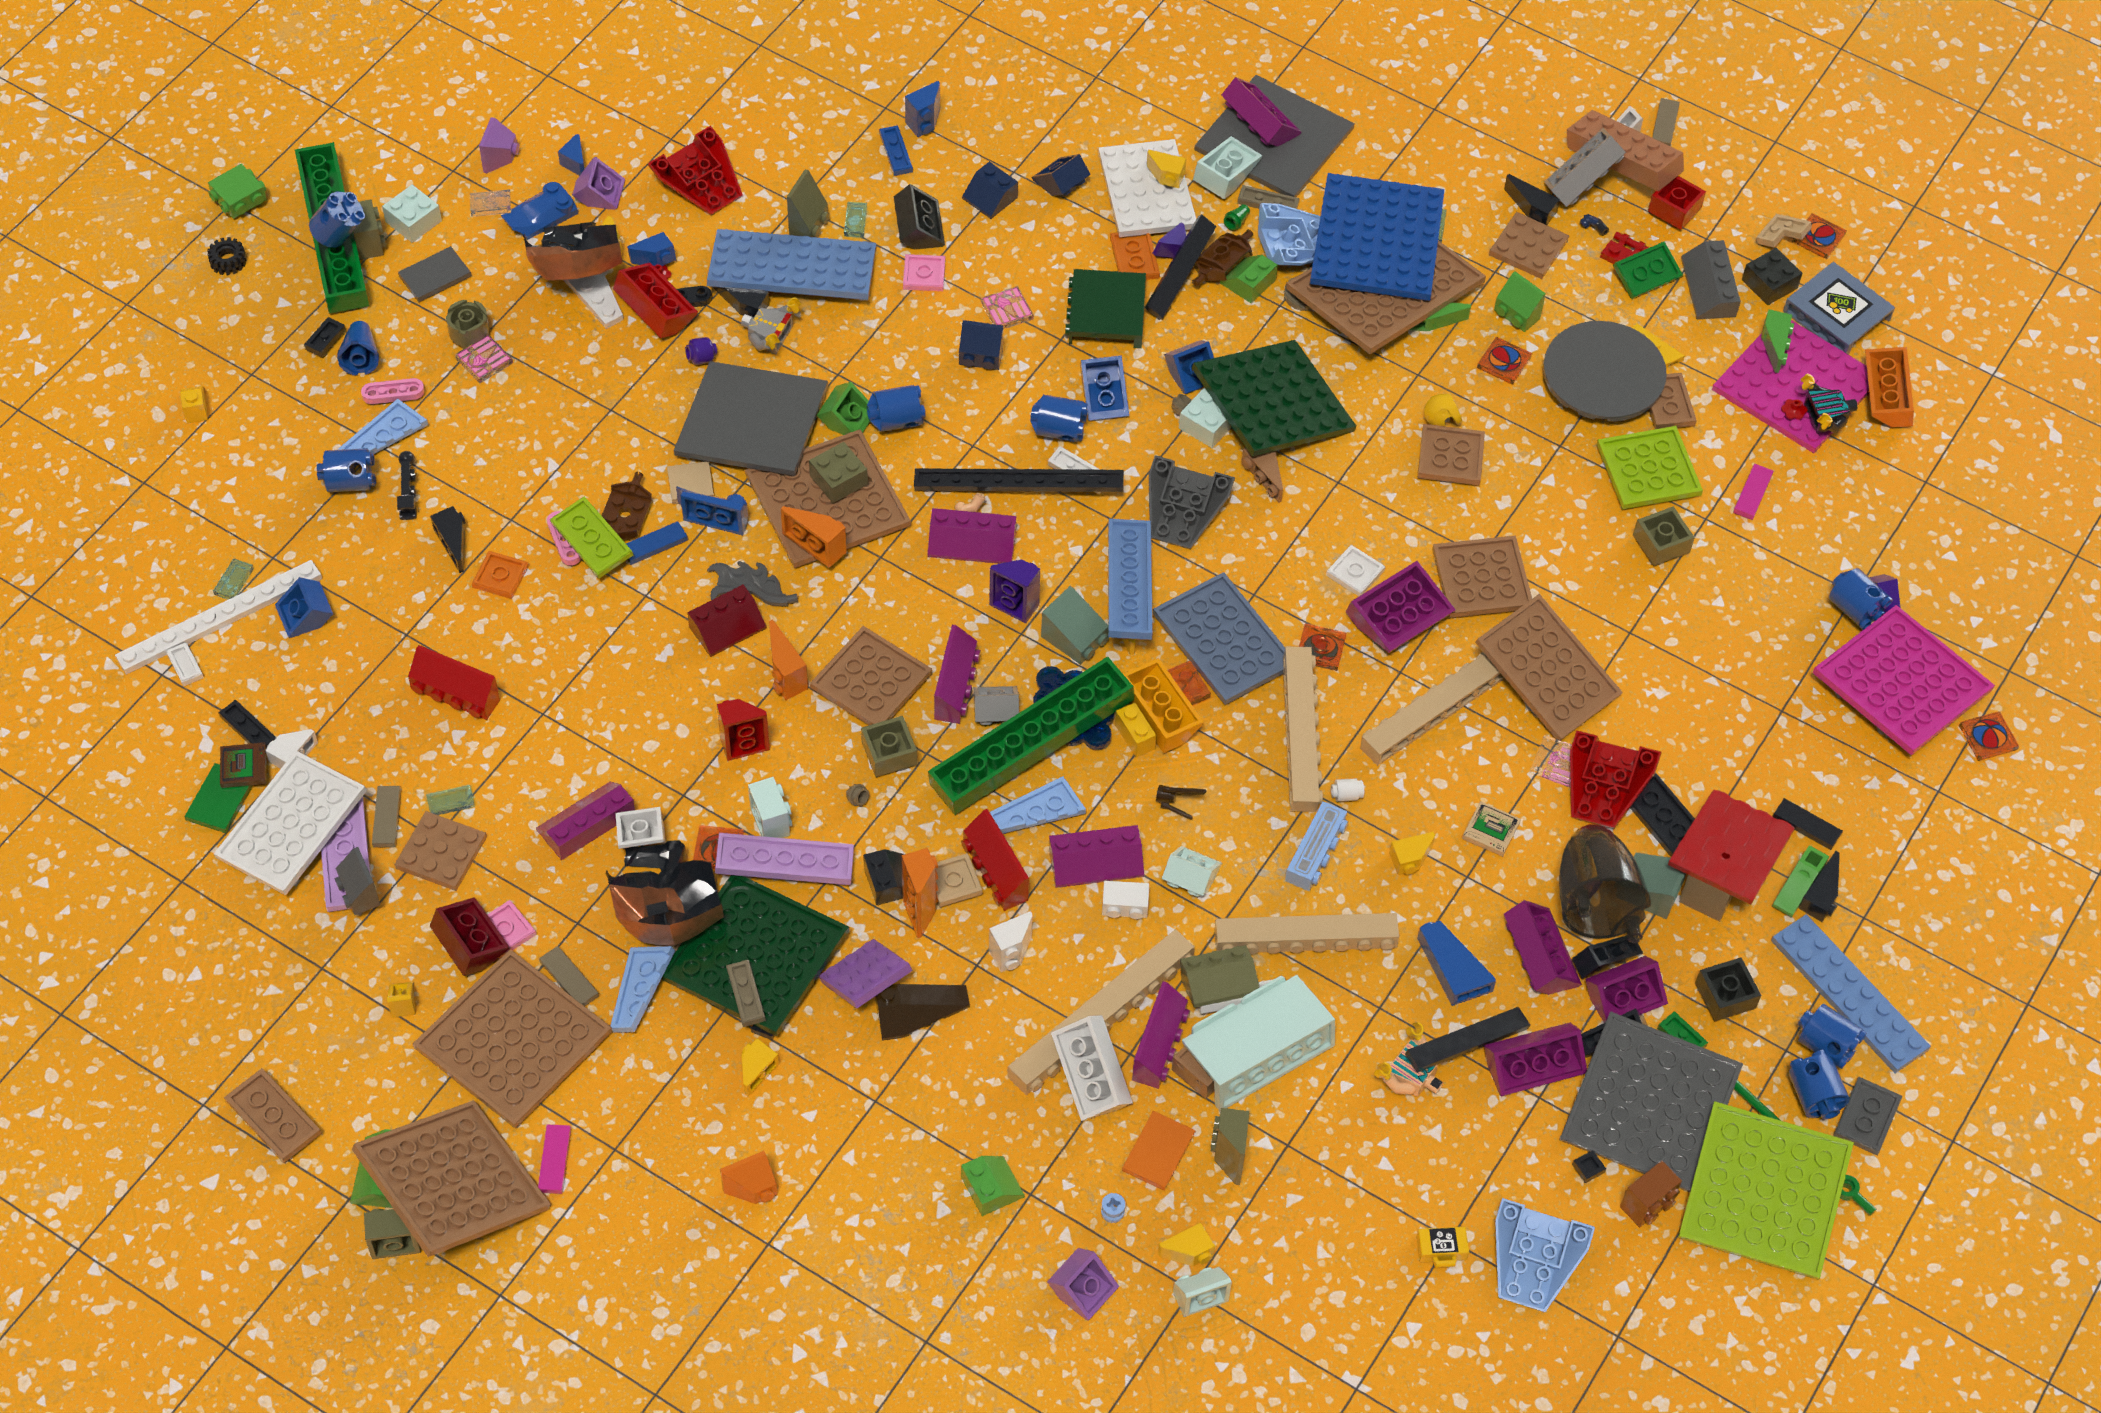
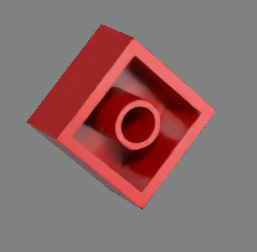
M1677 176L1661 190L1655 191L1652 194L1648 212L1681 230L1702 208L1706 191Z

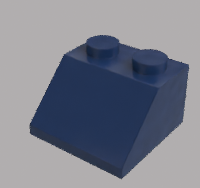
M1076 154L1059 157L1032 176V179L1050 195H1061L1063 197L1071 192L1072 187L1083 184L1086 181L1085 178L1091 174L1081 155Z
M989 161L976 171L962 199L992 219L1018 198V181Z
M963 320L959 346V365L999 370L1003 353V325Z

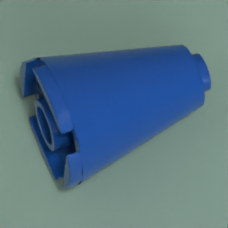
M355 321L350 325L337 353L340 368L352 375L371 373L376 369L379 361V354L370 326L363 321Z

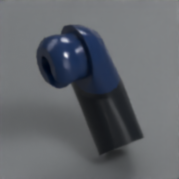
M1590 214L1584 215L1580 220V223L1585 228H1588L1590 224L1593 225L1602 236L1609 232V228L1601 219Z

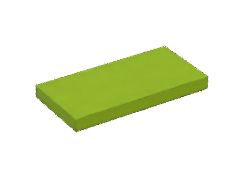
M585 496L550 519L551 524L598 579L633 556L632 550Z

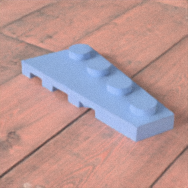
M397 399L339 447L338 450L368 448L369 452L371 451V453L375 454L428 425V421Z
M1064 776L991 811L990 814L1003 834L1086 814V808Z
M672 946L630 948L610 1026L613 1032H635L675 952Z

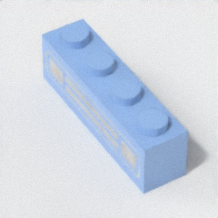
M1324 801L1321 803L1287 868L1286 882L1310 891L1313 884H1318L1322 875L1320 872L1321 868L1327 867L1331 857L1329 855L1331 849L1335 851L1340 840L1338 838L1340 832L1344 833L1349 821L1346 820L1347 811Z

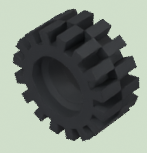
M227 237V240L220 238V242L215 240V245L211 243L210 249L207 250L210 266L214 269V272L217 273L219 271L220 275L226 272V275H230V272L236 274L237 269L241 271L242 266L245 267V261H247L242 243L238 242L235 238L232 241L231 237ZM225 254H233L232 257L227 259L220 258Z

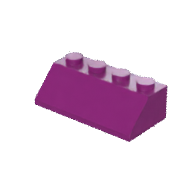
M1235 77L1221 94L1226 100L1225 104L1229 108L1235 109L1238 112L1236 115L1241 120L1247 121L1250 124L1248 127L1254 133H1259L1261 135L1260 140L1268 146L1272 144L1278 147L1302 133L1255 84Z
M932 508L927 555L933 558L996 564L1011 562L1016 536V516Z
M953 624L934 694V720L960 724L962 716H966L968 703L965 702L966 698L971 697L972 685H970V681L975 680L976 668L974 665L975 662L979 663L981 650H977V640Z
M610 781L536 827V830L562 861L616 826V813L634 811V800L620 784Z
M1138 825L1049 836V855L1055 888L1144 877L1142 844Z
M1523 900L1504 913L1507 921L1506 926L1513 935L1515 948L1520 952L1523 959L1522 965L1528 971L1531 979L1530 984L1535 991L1550 995L1582 985L1550 908Z
M1162 981L1133 1065L1132 1081L1159 1089L1161 1081L1165 1082L1169 1073V1068H1166L1168 1061L1173 1062V1057L1176 1053V1049L1173 1047L1175 1042H1180L1183 1034V1029H1180L1182 1022L1187 1023L1190 1010L1187 1009L1188 1000L1167 982Z
M1571 1022L1484 1045L1487 1065L1500 1096L1579 1076L1587 1072L1581 1030Z

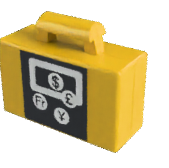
M1466 1227L1418 1229L1416 1239L1419 1262H1433L1435 1268L1455 1267L1456 1261L1467 1260L1469 1247Z

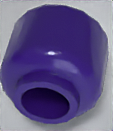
M708 337L691 339L685 347L687 360L691 361L694 365L708 364L710 361H713L714 355H717L716 344L712 343Z

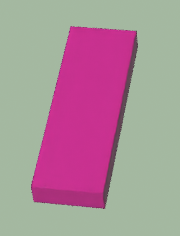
M1757 464L1753 465L1733 513L1751 520L1754 519L1773 475V470Z
M550 1124L546 1126L538 1188L542 1193L562 1194L571 1126Z

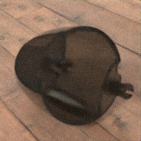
M1596 824L1582 826L1568 840L1561 859L1559 897L1564 923L1571 931L1584 937L1603 939L1627 933L1629 942L1638 943L1643 938L1639 925L1646 918L1644 910L1651 907L1649 891L1638 863L1625 843L1609 829Z

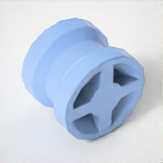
M1110 1193L1102 1200L1101 1215L1107 1222H1119L1125 1214V1200L1117 1193Z

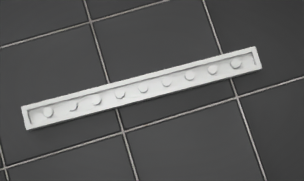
M309 560L115 654V657L125 674H129L166 656V650L185 642L188 645L278 601L299 577L320 581L322 580L321 573L313 561Z

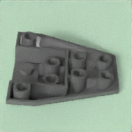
M1155 455L1149 472L1151 539L1191 550L1228 500L1235 477L1215 472L1214 476H1209L1176 467L1174 460Z

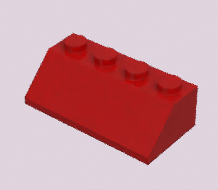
M651 263L618 271L613 290L660 338L676 335L698 314V311Z
M417 646L408 675L411 689L418 694L423 693L430 696L437 702L447 703L456 710L466 711L475 718L480 717L488 720L500 701L495 676L423 646Z
M985 809L963 830V840L961 843L965 852L971 854L975 869H980L985 886L990 887L993 891L992 896L997 905L1000 904L1003 910L1006 911L1028 901L1029 877L989 810Z

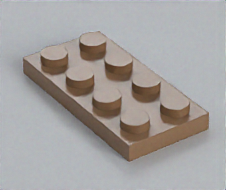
M262 1068L224 1097L227 1104L283 1163L322 1134L317 1125Z

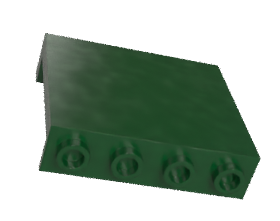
M1074 269L1073 277H1069V289H1072V292H1068L1067 304L1071 305V308H1067L1066 320H1070V324H1066L1065 336H1069V344H1072V336L1134 340L1133 348L1141 349L1146 273Z

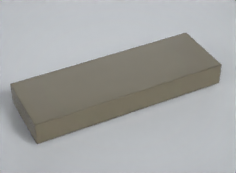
M1660 99L1652 138L1671 146L1679 101Z
M1242 185L1237 204H1245L1259 209L1261 203H1272L1297 209L1300 198Z
M400 786L377 787L372 837L373 847H396L401 796Z
M558 946L539 958L540 963L560 987L583 1006L599 997L595 988Z
M749 960L726 965L743 1027L766 1021Z

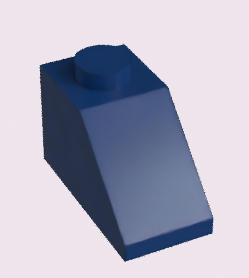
M664 232L627 246L632 264L642 265L651 263L653 266L657 264L664 266L676 261L674 245Z

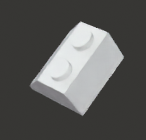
M660 807L616 813L619 849L665 842L664 823Z
M1031 911L989 928V952L1000 972L1013 970L1022 963L1032 938L1033 915Z

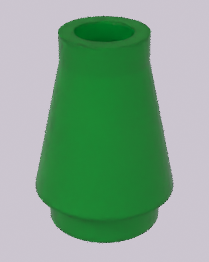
M1242 204L1240 207L1227 212L1224 218L1225 226L1230 230L1239 229L1250 213L1249 207Z

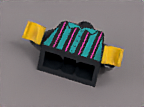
M1806 374L1800 379L1803 382L1802 389L1808 390L1804 406L1807 407L1808 415L1816 433L1820 434L1826 431L1839 432L1847 424L1850 412L1857 411V401L1855 399L1845 400L1840 390L1820 387L1815 383L1813 376L1810 374Z

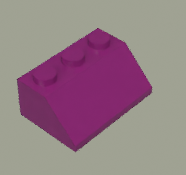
M1647 956L1585 979L1590 1000L1604 1023L1607 1021L1610 1011L1623 1015L1636 1008L1643 1014L1668 1004L1659 964Z

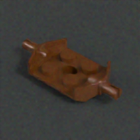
M1249 229L1242 235H1234L1227 232L1216 239L1200 254L1195 262L1194 267L1199 275L1192 280L1193 285L1199 287L1206 280H1227L1225 273L1246 253L1249 252L1250 256L1253 255L1248 242L1253 236V232Z
M635 472L631 482L611 485V494L602 513V517L622 540H631L638 536L652 502V494L640 485L643 478L641 472L639 474ZM624 512L630 513L627 517L620 516Z

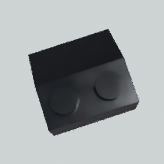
M883 849L863 855L864 871L876 906L903 899L902 855L905 854Z

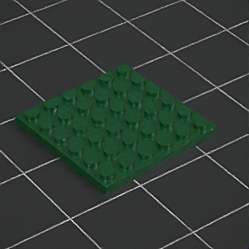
M1296 340L1193 363L1192 370L1252 456L1354 432L1356 429L1354 421Z
M731 875L718 892L724 917L693 938L682 942L672 956L661 980L740 1018L726 965L749 960L766 1020L753 1025L778 1036L850 932L849 926L749 878Z

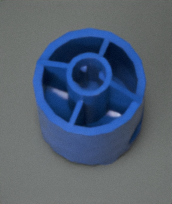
M337 191L331 193L309 221L310 232L322 245L336 248L346 241L365 218V214L354 193Z
M919 385L872 392L867 404V415L869 421L878 428L879 432L915 427L924 423L923 417L926 415L924 405H920L919 398H921Z
M1043 394L1032 407L1030 422L1038 436L1082 442L1084 434V423L1082 422H1086L1088 404L1084 403V401Z
M368 448L325 450L323 463H317L318 480H324L327 492L371 490L372 486H376V476L372 474L371 466L375 465L374 453L369 452ZM361 465L362 471L356 475L355 467Z
M1859 568L1840 573L1833 580L1832 585L1834 587L1829 595V600L1862 630L1884 615L1885 608L1893 602V599Z
M1824 1003L1815 1013L1807 1010L1798 1023V1026L1803 1030L1798 1042L1814 1053L1825 1050L1826 1054L1833 1058L1836 1067L1843 1069L1847 1061L1849 1062L1856 1052V1046L1863 1041L1867 1034L1861 1027Z
M1825 1050L1817 1051L1811 1057L1804 1060L1798 1058L1790 1063L1791 1069L1788 1075L1807 1117L1831 1119L1836 1117L1840 1110L1849 1103V1095L1835 1062L1830 1055L1826 1054Z

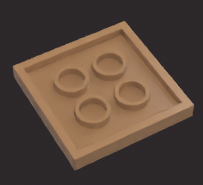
M1516 212L1490 249L1489 256L1543 279L1568 242L1569 235Z
M1423 424L1418 478L1480 485L1485 431Z
M425 811L394 864L395 868L457 891L485 842L487 835L483 831Z

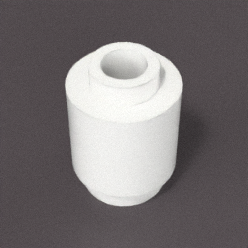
M1357 778L1335 780L1334 784H1331L1332 798L1335 797L1337 802L1357 801L1359 798H1363V781L1357 780Z

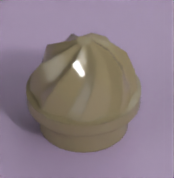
M1178 394L1172 400L1171 407L1173 412L1180 415L1192 400L1186 395Z
M854 784L849 786V789L846 791V798L852 805L861 806L867 802L869 791L862 784Z

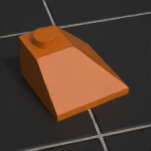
M765 1151L720 1169L724 1194L754 1204L768 1202L778 1195L777 1184Z

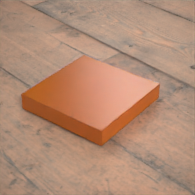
M488 551L472 582V588L512 599L529 564L520 559Z

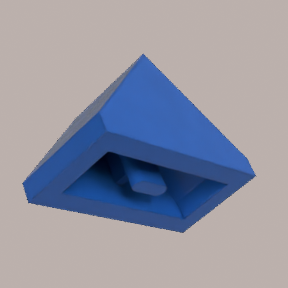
M576 134L558 151L561 166L579 176L584 171L580 135Z

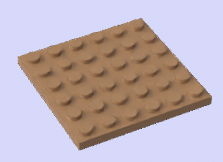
M861 429L806 448L795 476L751 468L745 470V475L794 568L817 559L782 534L781 508L783 506L827 515L836 521H840L845 526L846 549L911 526V521ZM845 442L867 468L868 485L832 503L810 477L809 460Z
M510 949L413 1043V1047L507 1123L516 1128L612 1032V1028Z
M474 1100L357 1142L352 1148L354 1154L427 1257L547 1211L550 1207L549 1201Z

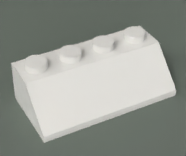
M1102 1015L1088 1016L1051 1032L1081 1121L1114 1112L1133 1104Z

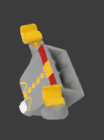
M793 297L787 302V305L781 308H760L755 317L746 314L743 316L741 326L748 328L749 340L758 351L767 350L777 354L793 327L792 313L797 314L799 312L798 306H801V303L796 297Z

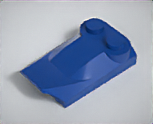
M549 182L544 185L542 192L508 210L501 217L512 230L518 231L523 235L525 234L526 239L529 240L544 232V228L554 227L577 215L578 209L572 197L559 183Z
M676 486L677 501L682 507L683 521L744 535L748 520L747 502L741 495H729L725 499L699 494Z

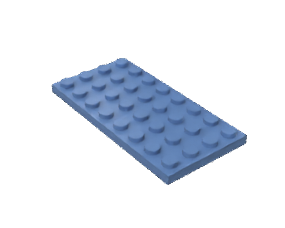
M717 229L707 276V286L760 289L771 292L868 300L876 243Z

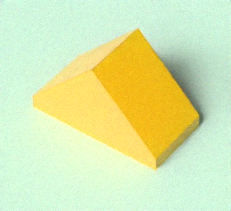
M413 982L389 985L387 1001L392 1018L415 1015Z

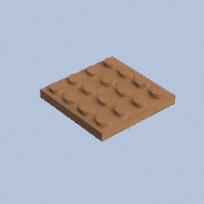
M1516 535L1433 544L1432 550L1443 594L1456 609L1455 612L1449 615V618L1516 611L1532 599Z
M862 626L810 682V688L866 724L872 725L891 719L932 674V668L870 629Z

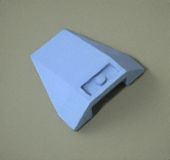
M1261 203L1259 207L1258 236L1267 258L1278 265L1301 266L1312 263L1321 216L1281 204Z
M1502 1198L1495 1220L1498 1298L1545 1313L1588 1252L1595 1227L1575 1220H1571V1222L1527 1209L1523 1204Z

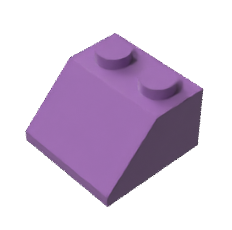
M1077 1248L1047 1281L1061 1301L1088 1321L1119 1287L1096 1253Z

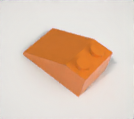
M786 506L781 508L782 534L828 568L846 553L845 526L840 521H836L832 517Z
M772 619L769 621L773 664L772 676L774 678L773 688L778 695L781 694L785 700H788L808 689L807 665Z

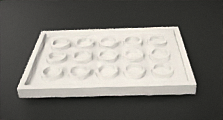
M1175 139L1098 148V155L1119 237L1170 232L1181 222L1185 225V230H1189L1196 221L1185 175L1180 187L1175 188L1160 184L1147 167L1148 149L1179 156Z
M295 750L215 851L214 855L224 863L287 895L363 797L367 789L364 785Z

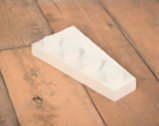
M604 273L564 280L606 329L623 320V314Z

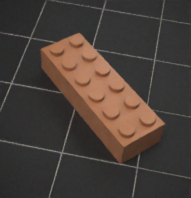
M1591 110L1567 129L1568 148L1577 152L1596 133L1604 128L1626 152L1619 163L1613 164L1609 168L1656 191L1661 190L1684 171L1683 152L1594 110Z

